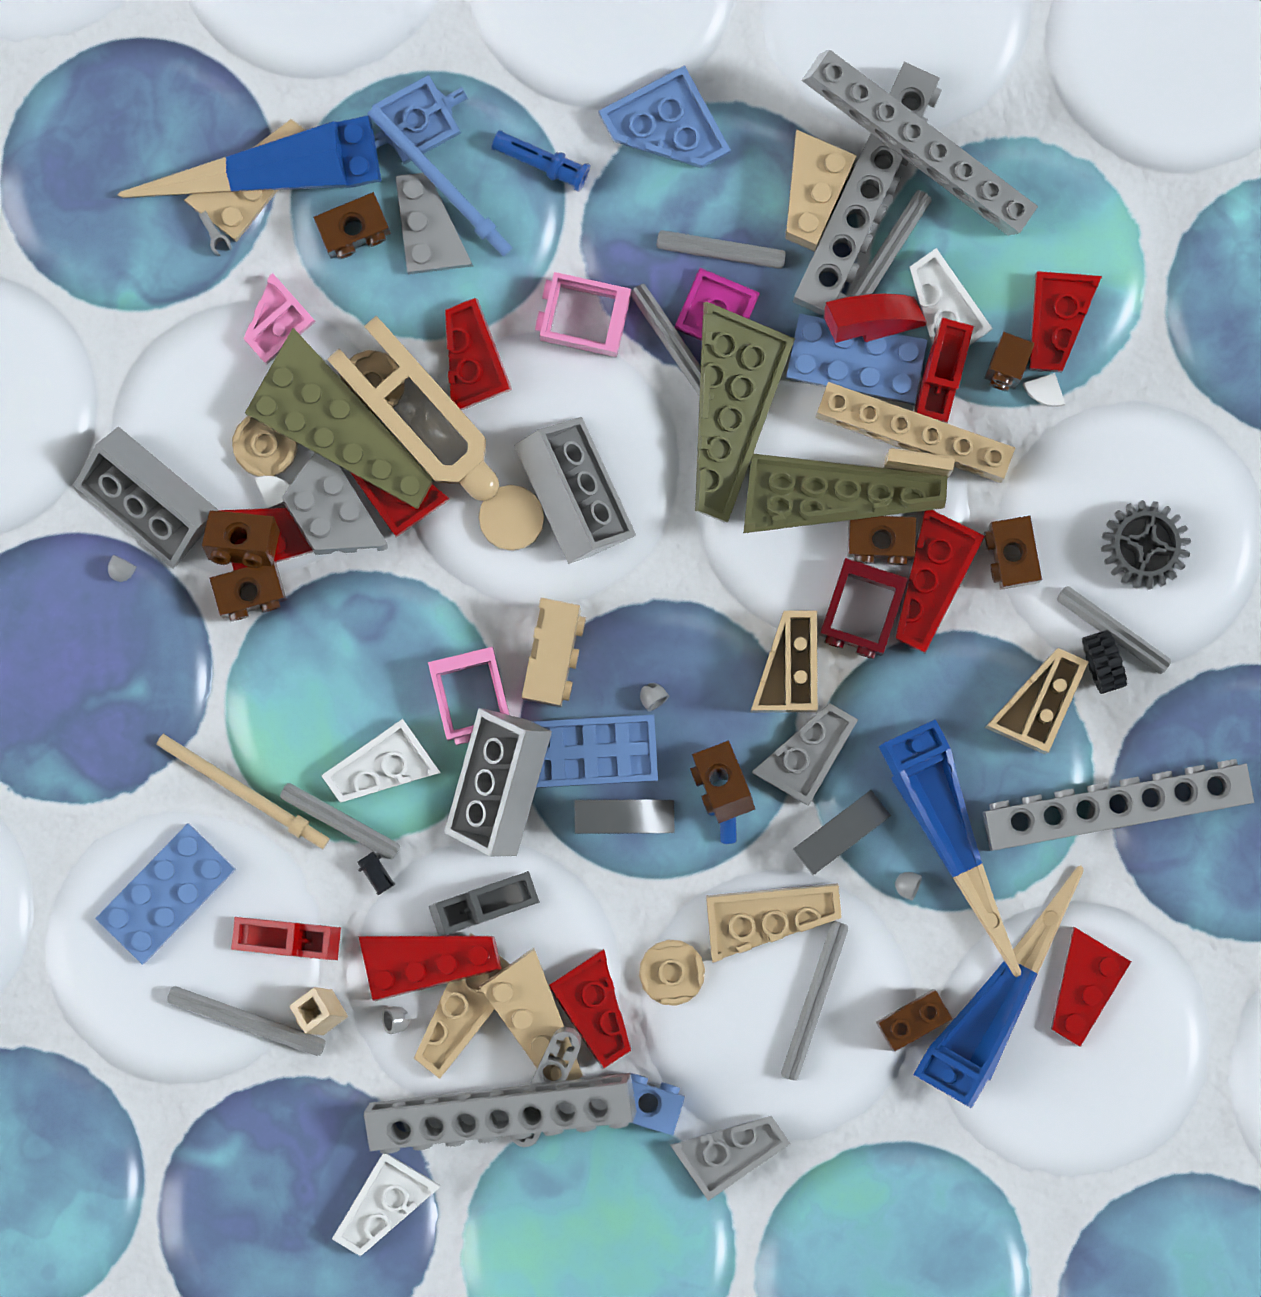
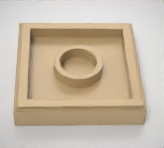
M891 448L885 456L883 468L948 476L949 478L954 469L955 459L949 456Z

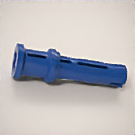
M502 130L497 132L491 146L492 150L499 151L546 172V176L552 181L558 179L574 186V190L577 192L582 189L590 171V164L585 163L581 165L565 158V154L562 152H556L554 155L504 133Z

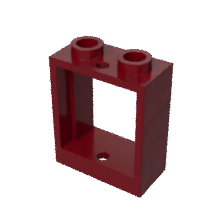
M845 558L819 636L825 637V644L843 649L844 644L857 648L856 654L870 659H874L876 654L882 656L908 578ZM848 576L895 591L878 643L831 628Z

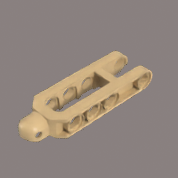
M375 316L364 327L397 363L398 369L374 388L340 349L334 352L327 360L437 483L461 484L474 499L479 501L490 500L498 492L499 479L485 463L486 438L384 323ZM408 377L467 441V453L455 464L443 465L384 399Z

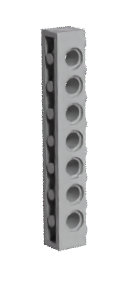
M829 49L820 53L801 80L1007 236L1021 233L1038 208L1036 204Z
M904 62L889 94L899 102L907 97L916 99L919 103V108L912 112L927 122L928 119L923 117L928 105L933 108L935 107L942 90L937 88L940 78ZM872 133L863 148L793 299L794 303L824 316L826 302L846 297L845 294L841 293L846 281L852 283L860 267V265L855 264L859 252L866 254L874 237L868 234L873 222L879 225L885 214L887 206L882 205L886 194L893 195L901 177L897 176L896 173L900 164L907 166L909 162ZM881 155L887 156L891 160L892 166L888 169H880L875 165L874 159ZM864 185H873L876 187L878 195L875 198L868 199L861 194L860 189ZM851 214H859L863 217L865 224L860 228H853L847 223L846 218ZM838 243L848 245L851 250L850 255L844 258L836 256L833 252L834 245ZM825 272H830L836 276L837 283L832 287H825L820 283L819 276Z
M1237 759L1217 762L1218 769L1205 771L1204 765L1184 768L1186 775L1173 777L1172 771L1152 774L1153 781L1140 783L1139 777L1119 780L1121 787L1108 789L1107 783L1087 786L1088 793L1075 795L1074 789L1054 792L1055 799L1042 801V795L1022 798V805L1010 807L1009 800L989 804L990 810L983 812L989 849L994 851L1255 803L1247 764L1238 765ZM1211 777L1218 778L1223 784V790L1218 796L1212 795L1207 789V782ZM1179 783L1186 784L1190 789V797L1185 802L1179 801L1174 794L1175 787ZM1146 789L1155 791L1158 796V802L1153 808L1145 806L1142 802V794ZM1113 795H1119L1125 800V809L1120 814L1114 813L1109 807V800ZM1081 801H1087L1093 807V814L1088 820L1080 818L1076 812V807ZM1048 807H1055L1060 812V821L1055 826L1047 824L1044 820V811ZM1015 813H1022L1028 819V826L1022 832L1016 831L1011 825V818Z
M631 1073L373 1102L369 1103L364 1111V1119L370 1151L380 1150L382 1154H390L404 1147H413L414 1150H425L431 1148L432 1144L445 1143L446 1146L453 1147L462 1145L467 1140L478 1139L479 1143H489L497 1140L498 1137L511 1136V1139H523L529 1137L530 1133L543 1132L546 1136H552L562 1133L565 1129L576 1128L578 1132H587L601 1125H609L610 1128H622L628 1126L629 1122H633L637 1111ZM601 1099L607 1104L608 1108L598 1110L593 1107L591 1101ZM568 1103L574 1108V1112L566 1114L559 1109L558 1104ZM529 1106L536 1107L540 1110L541 1116L531 1117L525 1108ZM493 1111H504L509 1119L500 1121L494 1117ZM469 1114L474 1117L476 1123L472 1125L466 1124L461 1120L460 1115ZM434 1117L439 1119L443 1127H432L428 1122V1118ZM403 1121L407 1123L410 1131H400L396 1127L395 1122Z

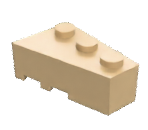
M797 129L785 239L815 252L855 164L856 155Z
M540 598V611L537 626H535L534 640L528 661L522 699L562 707L563 700L569 701L573 682L567 681L569 668L576 669L579 649H574L576 636H583L586 617L580 616V605Z
M783 611L750 713L817 712V611Z
M1057 648L984 728L1042 754L1049 753L1089 661Z

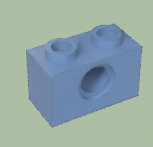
M631 1073L637 1112L633 1122L630 1123L674 1135L685 1095L679 1094L680 1087L661 1082L660 1088L647 1084V1077ZM651 1093L656 1096L658 1105L655 1110L645 1112L639 1107L638 1100L643 1094Z

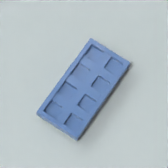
M799 313L786 379L826 387L827 383L831 382L871 397L910 405L915 404L928 340L894 334L865 342L863 337L860 336L835 343L824 318Z
M654 714L532 721L552 731L536 788L658 781Z
M187 823L95 919L144 965L227 880L236 868L191 824Z

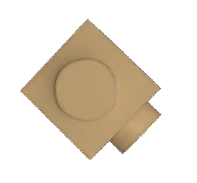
M314 987L289 1006L296 1017L298 1025L305 1034L323 1036L348 1017L332 989Z

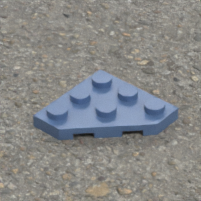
M685 65L598 111L613 141L622 145L699 168H704L731 153V149Z

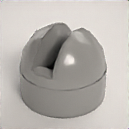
M113 555L108 564V573L114 581L123 582L131 578L137 566Z
M650 683L648 686H644L640 692L641 702L648 712L655 710L669 698L665 689L657 683Z
M913 872L900 874L895 881L897 892L902 897L913 901L919 889L922 876Z
M397 1006L383 1009L382 1023L388 1034L402 1032L408 1027L410 1019H405L404 1016L408 1014L407 1010Z

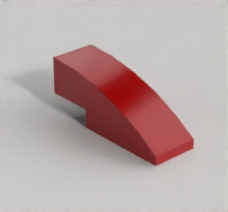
M866 294L826 302L824 319L835 343L860 336L863 337L865 342L920 328L926 326L927 323L915 297L901 294Z
M941 318L913 412L948 423L955 392L959 388L974 328L973 325Z
M234 917L231 950L338 960L341 927Z

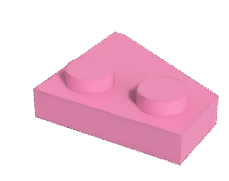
M273 273L267 280L268 284L261 301L259 300L254 318L243 338L266 365L278 355L292 328L301 335L315 323L312 316Z

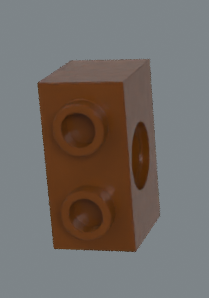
M374 192L313 217L330 258L337 256L338 260L355 254V248L365 244L368 247L379 245L386 241L385 236L391 234ZM352 221H357L362 224L360 233L354 236L346 234V225Z
M1003 332L997 342L984 379L990 380L989 385L998 390L1006 392L1009 388L1015 390L1023 377L1035 343Z
M210 510L202 548L208 560L219 565H227L231 562L242 563L251 568L273 566L280 530L274 516ZM246 538L243 543L235 544L237 540Z
M1031 516L991 522L988 525L989 531H984L987 550H993L995 563L990 564L993 583L999 582L1000 590L1040 583L1042 576ZM1005 546H1016L1020 550V559L1016 562L1008 561L1003 554Z
M878 516L848 520L847 557H854V561L863 564H873L874 558L887 559V564L907 565V560H913L915 557L916 517ZM878 532L887 534L890 538V546L886 549L877 548L872 541L873 535Z
M273 561V566H261L260 568L245 567L209 578L219 614L222 618L229 617L230 622L249 617L248 611L261 608L262 613L281 608L280 602L287 601L275 561ZM247 584L256 585L258 590L257 596L251 601H244L241 597V590Z
M729 740L692 754L695 762V767L690 768L697 787L704 786L706 794L701 795L707 814L714 812L718 824L755 810L751 793ZM720 780H726V781H727V782H726L724 785H722V786H714V784H715L717 781H720Z
M932 989L876 1021V1024L891 1050L896 1052L952 1020V1017L937 991Z

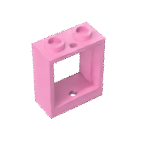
M554 272L552 281L546 280L542 299L548 301L545 312L539 311L535 330L540 331V340L544 342L617 357L631 298V289ZM561 287L615 299L605 343L551 332Z
M493 647L428 662L446 739L448 741L454 740L455 745L469 743L474 725L454 730L441 675L488 664L500 713L510 715Z

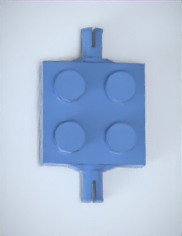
M427 75L372 105V108L377 105L405 136L425 154L461 134L453 119L451 108L467 100L468 97L462 87L444 96L436 88L431 77ZM382 129L374 135L376 148L388 142L396 150L403 164L411 161Z

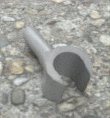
M204 211L199 214L212 239L210 246L213 252L220 256L216 249V244L219 241H225L231 251V242L226 236L219 233L207 212Z

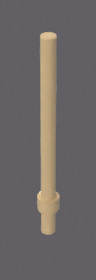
M162 734L156 745L288 827V832L297 838L302 836L321 849H324L328 844L330 838L309 826V821L300 815L295 817L165 734Z

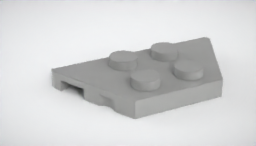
M314 453L282 497L284 505L314 554H332L335 551L355 553L357 549L377 548V551L388 549L387 542L340 466Z

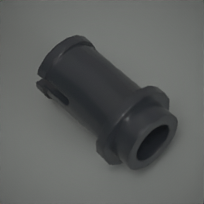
M373 851L357 862L360 866L358 871L364 872L377 892L376 894L380 895L394 886L395 882H393L379 859L382 857L380 855L376 856Z

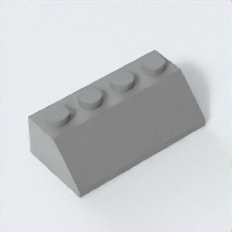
M582 417L539 429L514 445L568 564L591 557L636 536Z
M119 426L95 445L73 485L172 569L178 565L205 533L209 511H218L216 507Z
M479 708L444 833L490 857L517 856L552 731L526 719Z

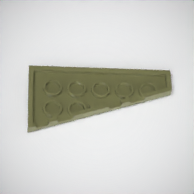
M704 302L695 511L719 521L728 522L795 338L709 302Z
M292 328L246 409L245 414L418 509L434 480L303 337Z
M753 454L750 463L743 533L945 508L948 476Z

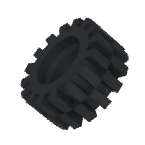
M1109 630L1083 637L1082 644L1086 655L1085 658L1089 661L1088 668L1090 673H1092V679L1099 693L1104 694L1127 686L1125 667L1122 664L1123 660L1119 654L1115 639L1112 637V633Z

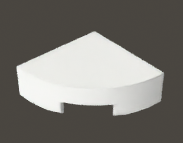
M1055 373L1023 383L1027 394L1037 402L1050 407L1065 405Z
M274 476L255 478L267 508L283 504L282 497L291 486L289 483Z

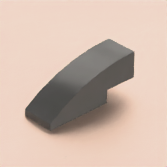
M870 790L793 848V850L813 876L891 815L873 791Z
M574 800L575 834L675 833L674 800Z
M528 871L437 902L428 907L438 936H445L537 904L539 899Z

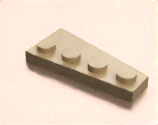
M290 119L255 147L305 131V129ZM278 190L191 194L184 201L200 214L206 211L212 223L237 242Z
M838 883L706 895L712 963L722 960L727 956L736 953L740 954L751 950L753 947L774 942L796 932H803L841 918Z
M499 955L501 967L504 969L510 963ZM501 970L447 984L414 1056L415 1060L439 1079L495 1010L479 986Z
M532 948L479 987L533 1064L538 1068L556 1030L564 1027L535 949ZM565 1037L563 1041L557 1040L561 1042V1047L557 1054V1057L563 1059L566 1049L572 1047L568 1037ZM575 1059L566 1081L576 1080L583 1076L577 1059ZM547 1065L543 1069V1074L548 1080H558L562 1076L560 1068L556 1065Z

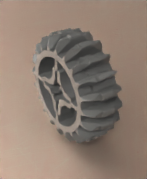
M1144 500L1139 501L1137 512L1131 503L1127 504L1125 508L1128 516L1120 510L1116 511L1114 515L1119 523L1112 520L1106 523V526L1114 532H1104L1101 536L1102 539L1111 541V544L1101 547V552L1112 553V556L1104 560L1105 565L1115 562L1117 567L1111 571V574L1115 576L1120 571H1123L1125 574L1121 578L1122 584H1126L1133 577L1134 589H1138L1142 580H1145L1146 589L1151 590L1154 586L1153 579H1156L1157 584L1163 587L1166 585L1164 574L1171 580L1177 578V574L1172 567L1178 570L1185 568L1186 565L1178 557L1188 558L1190 556V552L1181 549V546L1189 545L1191 539L1180 538L1179 535L1186 532L1188 528L1186 525L1178 529L1175 526V523L1181 519V516L1177 514L1170 520L1167 517L1171 510L1169 506H1166L1161 513H1158L1159 504L1156 501L1152 502L1150 510H1147ZM1138 519H1146L1145 526L1140 535L1130 534L1127 536L1121 534L1128 523ZM1156 522L1167 531L1171 540V546L1157 537ZM1148 534V544L1152 545L1155 549H1149L1147 554L1144 555L1143 546L1138 545L1137 541L1141 542ZM1120 545H1124L1125 548L1134 552L1135 568L1124 559ZM1164 554L1170 556L1167 563L1161 569L1145 571L1152 555L1162 556Z

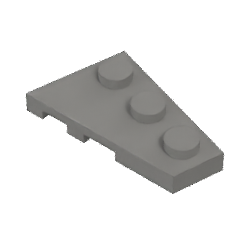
M424 173L396 176L408 275L472 267V262L434 184Z
M829 703L751 773L809 806L858 719Z
M768 1116L671 1144L670 1146L709 1201L790 1145V1142L773 1117Z

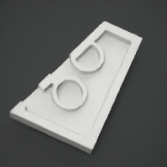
M937 248L910 266L932 345L942 317L974 326L969 346L993 330Z
M401 719L321 776L341 803L441 772L404 719Z
M382 1154L332 1239L361 1256L437 1191L441 1185L393 1156Z

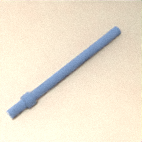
M377 105L367 113L476 228L474 230L475 233L482 240L486 238L503 257L512 249L510 244L495 230L497 226L488 217L485 219Z

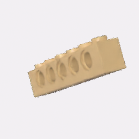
M831 382L827 383L816 414L817 419L908 451L953 457L955 459L954 467L998 483L1005 479L1015 447Z

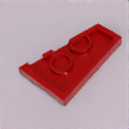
M1036 272L1031 342L1035 344L1030 355L1029 370L1062 373L1102 276Z
M473 298L446 309V339L449 354L448 383L450 384L451 400L462 411L511 391L512 387L478 299Z
M1073 927L1051 1030L1081 1047L1132 961Z
M604 949L548 985L602 1069L631 1051Z

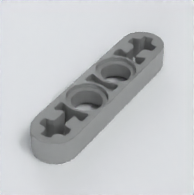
M561 1027L555 1031L530 1085L566 1081L581 1046V1036L575 1029ZM565 1037H570L571 1045L574 1048L568 1047L563 1059L557 1057L561 1047V1042L557 1040L563 1041ZM547 1065H556L560 1068L562 1076L558 1080H548L543 1074V1069ZM532 1106L525 1108L531 1117L541 1116L539 1109H535ZM541 1132L533 1133L523 1139H512V1141L518 1146L530 1147L539 1139Z

